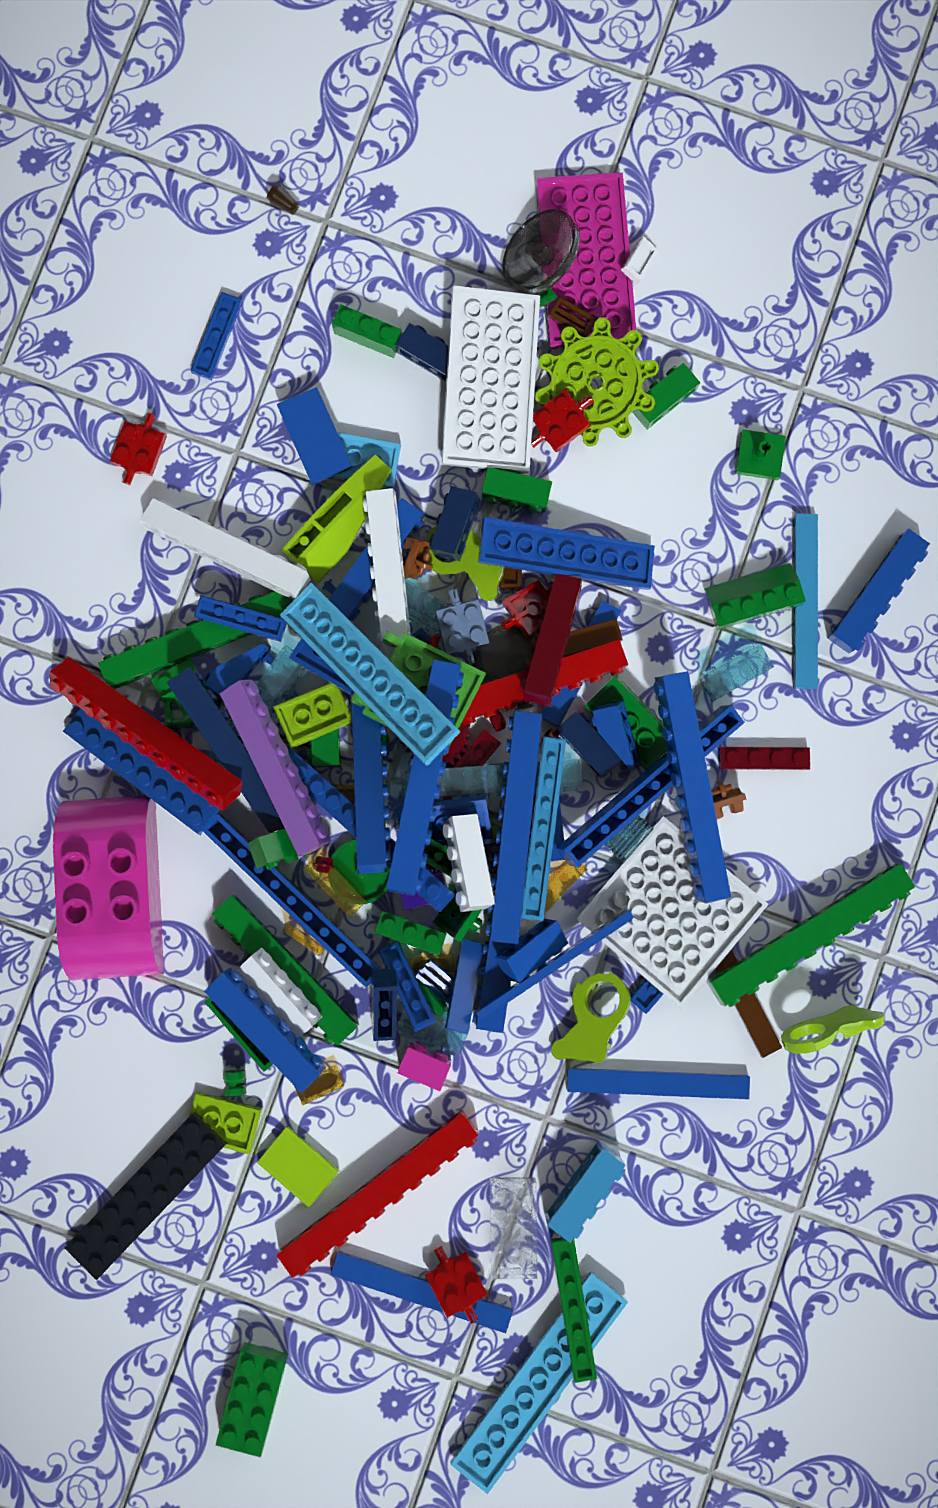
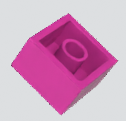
M419 1041L409 1042L397 1074L441 1091L451 1067L449 1054L437 1049L435 1052L427 1049L428 1046Z

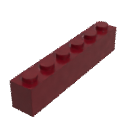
M555 574L554 582H549L547 594L550 595L549 600H544L542 613L545 615L543 620L539 619L537 626L539 637L534 639L531 652H534L533 659H528L526 672H529L527 679L523 678L520 692H524V701L551 707L581 593V578Z

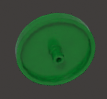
M356 840L346 842L334 852L331 859H334L333 866L335 868L328 873V879L333 891L341 899L352 904L363 905L380 899L387 892L390 868L388 867V872L359 874Z

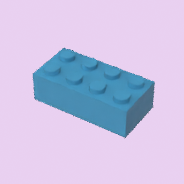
M598 1140L545 1213L547 1226L568 1242H571L573 1238L577 1239L584 1230L583 1224L586 1220H591L596 1214L598 1203L601 1199L603 1201L606 1200L611 1193V1185L615 1180L619 1181L624 1175V1167L626 1165L621 1156Z

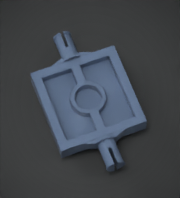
M452 589L448 591L451 604L445 608L434 610L444 652L447 654L463 652L466 663L473 664L475 661L472 650L477 646L489 643L479 599L462 602L459 600L457 589Z

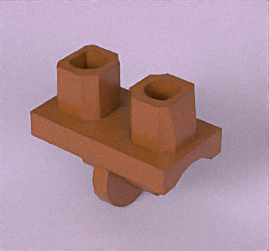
M407 538L404 547L410 553L408 558L403 557L405 579L413 578L418 580L419 575H423L425 569L432 570L434 566L429 562L431 556L429 554V541Z
M721 780L716 781V788L711 790L716 819L724 816L722 811L724 806L729 805L731 813L744 811L743 801L747 800L745 793H742L739 787L733 789L731 784L724 786Z

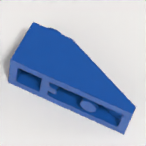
M261 644L218 665L216 669L212 668L206 675L205 679L207 681L204 684L220 695L221 692L239 680H247L267 654L269 648L265 644Z
M624 700L596 707L592 713V722L594 726H597L598 733L630 771L636 770L641 763Z

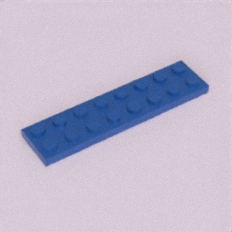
M484 517L482 519L478 563L550 575L562 574L587 581L649 590L652 583L655 545Z
M81 708L63 730L70 738L201 836L219 812V808L210 805L198 793L192 792L186 784L173 778L168 771L158 767L146 755L140 754L128 742L122 741L117 734L107 730L98 720L89 717Z

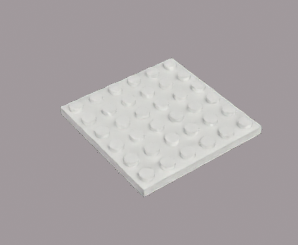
M663 816L576 919L589 931L593 932L624 910H630L634 919L601 941L682 1009L769 904L727 869L731 898L711 903L698 902L692 891L694 882L688 870L690 861L684 849L685 835Z

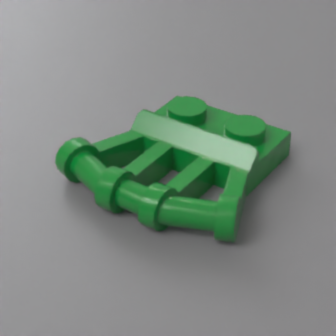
M191 658L151 679L164 704L165 726L172 731L174 728H191L195 726L166 683L189 667L192 671L197 669ZM202 681L201 684L204 687V689H209V687L204 684V681ZM212 691L217 698L214 701L215 705H221L224 702L223 699ZM176 701L184 718L173 720L171 702Z

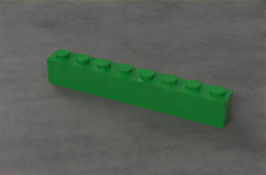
M236 895L228 897L212 913L215 917L214 923L223 930L225 928L231 934L229 938L235 945L239 946L241 944L246 950L244 954L248 958L261 948L272 957V960L287 974L288 978L323 1016L313 1027L317 1028L319 1026L325 1032L323 1037L331 1045L335 1043L339 1046L359 1026L353 1017Z

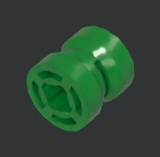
M228 1070L223 1072V1080L225 1081V1087L223 1088L224 1096L247 1094L246 1086L244 1085L246 1070Z

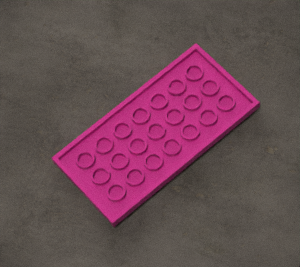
M623 172L537 178L545 286L551 288L558 298L559 296L597 319L607 318L611 324L610 333L615 339H621L629 331L637 330L633 283L621 271L630 256ZM557 299L546 304L550 349L565 348L561 338V333L565 327L548 318V314ZM559 305V308L576 316L581 321L589 324V321L583 319L582 317L578 316L577 314L573 313L567 308ZM556 313L557 315L561 316L562 318L566 319L567 321L573 323L572 321L568 320L567 318L563 317L562 315ZM573 323L574 325L578 326L579 328L585 330L584 328L580 327L579 325ZM594 325L592 326V329L588 333L587 337L593 333Z

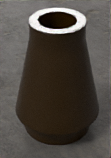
M274 184L266 197L271 205L292 215L297 212L300 206L282 185Z

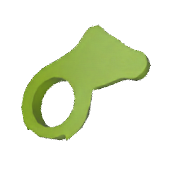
M437 525L427 534L428 541H430L431 535L435 534ZM470 530L466 549L460 562H442L436 558V555L430 549L429 554L431 556L429 561L434 565L432 571L443 575L465 571L477 586L481 599L484 601H494L497 598L498 585L504 576L505 567L478 563L480 538L472 530Z
M610 972L609 974L597 973L588 977L582 984L576 983L572 1002L578 1022L565 1037L553 1043L551 1053L556 1059H576L601 1063L607 1058V1051L612 1046L608 1041L625 1018L631 1005L630 992L627 985L618 976ZM600 982L612 983L619 993V1005L614 1013L607 1017L596 1016L588 1005L590 990Z
M854 1005L845 1006L828 1015L806 1020L789 1027L782 1033L781 1041L784 1049L791 1053L804 1054L816 1052L833 1043L838 1033H842L844 1038L848 1039L865 1030H874L882 1027L885 1024L884 1012L872 1011ZM820 1034L811 1039L798 1040L807 1035Z

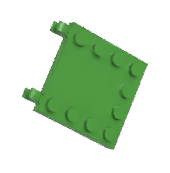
M386 631L382 643L396 648L390 661L425 696L433 659L461 665L460 672L464 673L462 685L457 686L455 692L456 695H459L457 709L452 708L451 717H455L454 725L459 729L486 673L405 632L400 638ZM354 692L351 702L364 707L362 714L387 726Z

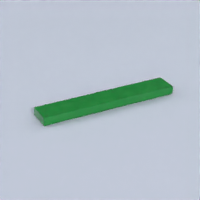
M563 1237L551 1239L574 1383L596 1380L597 1373L574 1238L571 1242H568Z

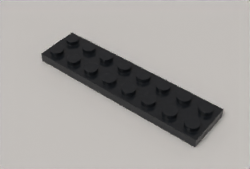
M193 1112L64 1249L97 1281L227 1143L196 1112Z

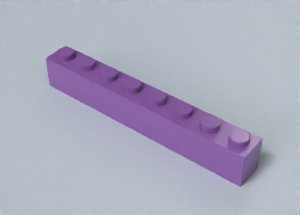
M239 680L221 692L220 695L298 856L310 854L331 842L328 830L323 825L318 815V809L309 797L308 789L303 784L298 774V768L288 754V748L283 743L278 733V728L268 713V707L263 702L257 685L253 680Z

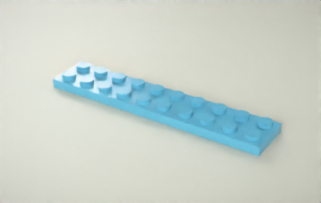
M312 583L280 614L427 766L461 732Z
M590 1271L582 1282L592 1349L594 1350L628 1301ZM562 1310L450 1461L452 1467L486 1494L491 1491L573 1378Z

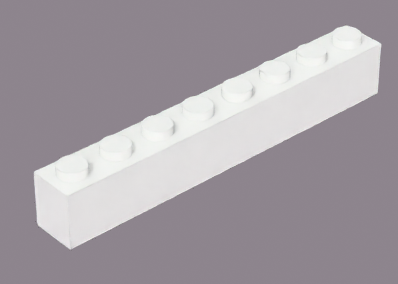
M393 488L366 491V498H363L364 511L368 512L369 518L368 521H365L366 532L371 537V543H368V553L370 557L373 556V565L370 566L371 578L375 579L376 588H373L372 592L373 599L378 604V610H375V620L377 624L380 623V632L377 633L378 645L382 646L383 654L389 660L396 648L382 643L386 631L400 638L404 632L411 635L397 499Z
M152 498L139 520L146 530L292 600L296 599L311 580L304 566L297 563L295 565L288 563V560L279 554L275 556L269 554L268 550L260 545L255 547L241 536L236 538L222 527L215 528L203 518L196 519L184 509L177 510L165 500L158 501Z

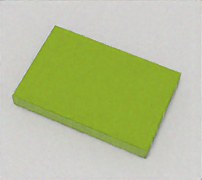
M331 683L273 706L291 749L352 723V716L340 689Z
M196 1091L190 1115L196 1112L227 1143L223 1148L250 1155L263 1108Z
M289 1126L282 1131L257 1162L308 1207L313 1204L339 1172L337 1167Z

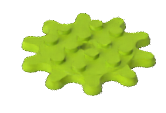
M607 318L597 319L594 324L593 333L588 337L580 336L573 327L564 328L561 333V338L565 344L563 353L558 356L543 354L539 359V366L551 375L550 384L545 388L539 389L535 394V399L539 404L546 405L565 389L577 402L581 401L588 394L594 400L593 403L584 409L585 416L592 426L583 432L582 440L589 447L595 446L598 443L599 434L604 428H612L620 438L629 437L632 433V427L628 420L630 412L636 409L648 412L655 406L654 398L643 391L642 384L645 379L653 377L658 373V363L655 360L641 361L636 357V349L642 341L640 332L631 330L623 338L615 339L610 333L611 324ZM595 377H600L603 380V385L598 389H593L591 386V381Z

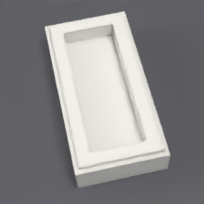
M643 236L637 242L621 271L635 284H638L643 279L659 250Z

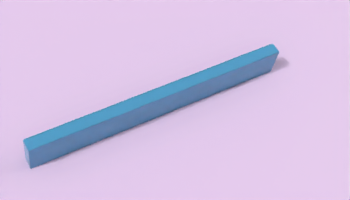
M795 514L794 571L800 580L806 602L802 606L794 608V689H818V514Z
M543 737L524 883L522 919L543 921L566 739Z

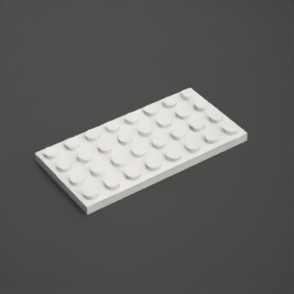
M453 285L441 465L481 469L490 467L523 473L530 471L540 306L539 295Z

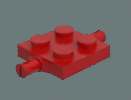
M565 389L533 414V421L537 425L539 433L531 439L533 448L545 440L557 453L592 425L586 418L584 411L586 407L594 402L591 396L588 394L581 401L577 402Z
M147 413L143 424L136 425L127 421L123 423L110 462L126 470L122 481L126 485L131 486L134 474H146L153 477L167 438L165 433L152 429L154 419L156 418L153 414Z
M539 580L503 600L502 605L510 615L508 619L501 622L504 630L516 625L527 639L537 633L539 619L543 620L545 615L542 613L544 600H549L550 596Z
M442 1246L433 1250L440 1263L434 1270L425 1274V1277L445 1317L449 1318L457 1312L464 1311L470 1324L474 1323V1320H479L472 1306L488 1294L467 1252L465 1251L456 1257L448 1258Z

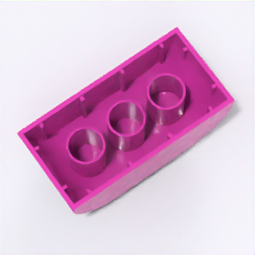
M147 795L63 801L57 809L54 821L53 861L57 943L65 974L72 981L164 974L156 802Z

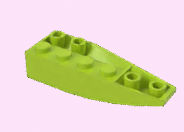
M375 454L326 500L281 550L294 563L304 566L309 576L319 583L349 551L368 515V512L364 511L363 498H366V491L382 490L392 469Z

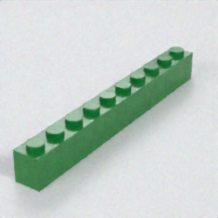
M270 590L267 595L262 597L261 595H256L249 598L247 603L242 605L236 603L234 605L282 618L280 614L294 600ZM194 620L187 623L185 628L180 630L174 628L167 631L163 637H151L144 641L145 644L138 647L137 645L129 646L124 649L123 653L118 655L115 653L103 657V661L98 662L105 683L113 689H118L177 665L189 658L192 659L249 636L251 633L205 620L200 622L199 620Z
M893 864L706 982L720 1005L732 1007L741 1001L740 997L744 994L751 995L758 991L760 984L765 981L770 983L779 977V972L784 969L789 971L798 965L797 961L803 957L808 959L817 953L816 949L823 946L825 948L836 941L835 937L840 934L844 936L851 933L855 929L854 925L859 922L864 924L873 918L872 914L878 910L883 912L892 907L891 902L894 900L905 899L911 895L910 890L914 889L915 885L902 864Z

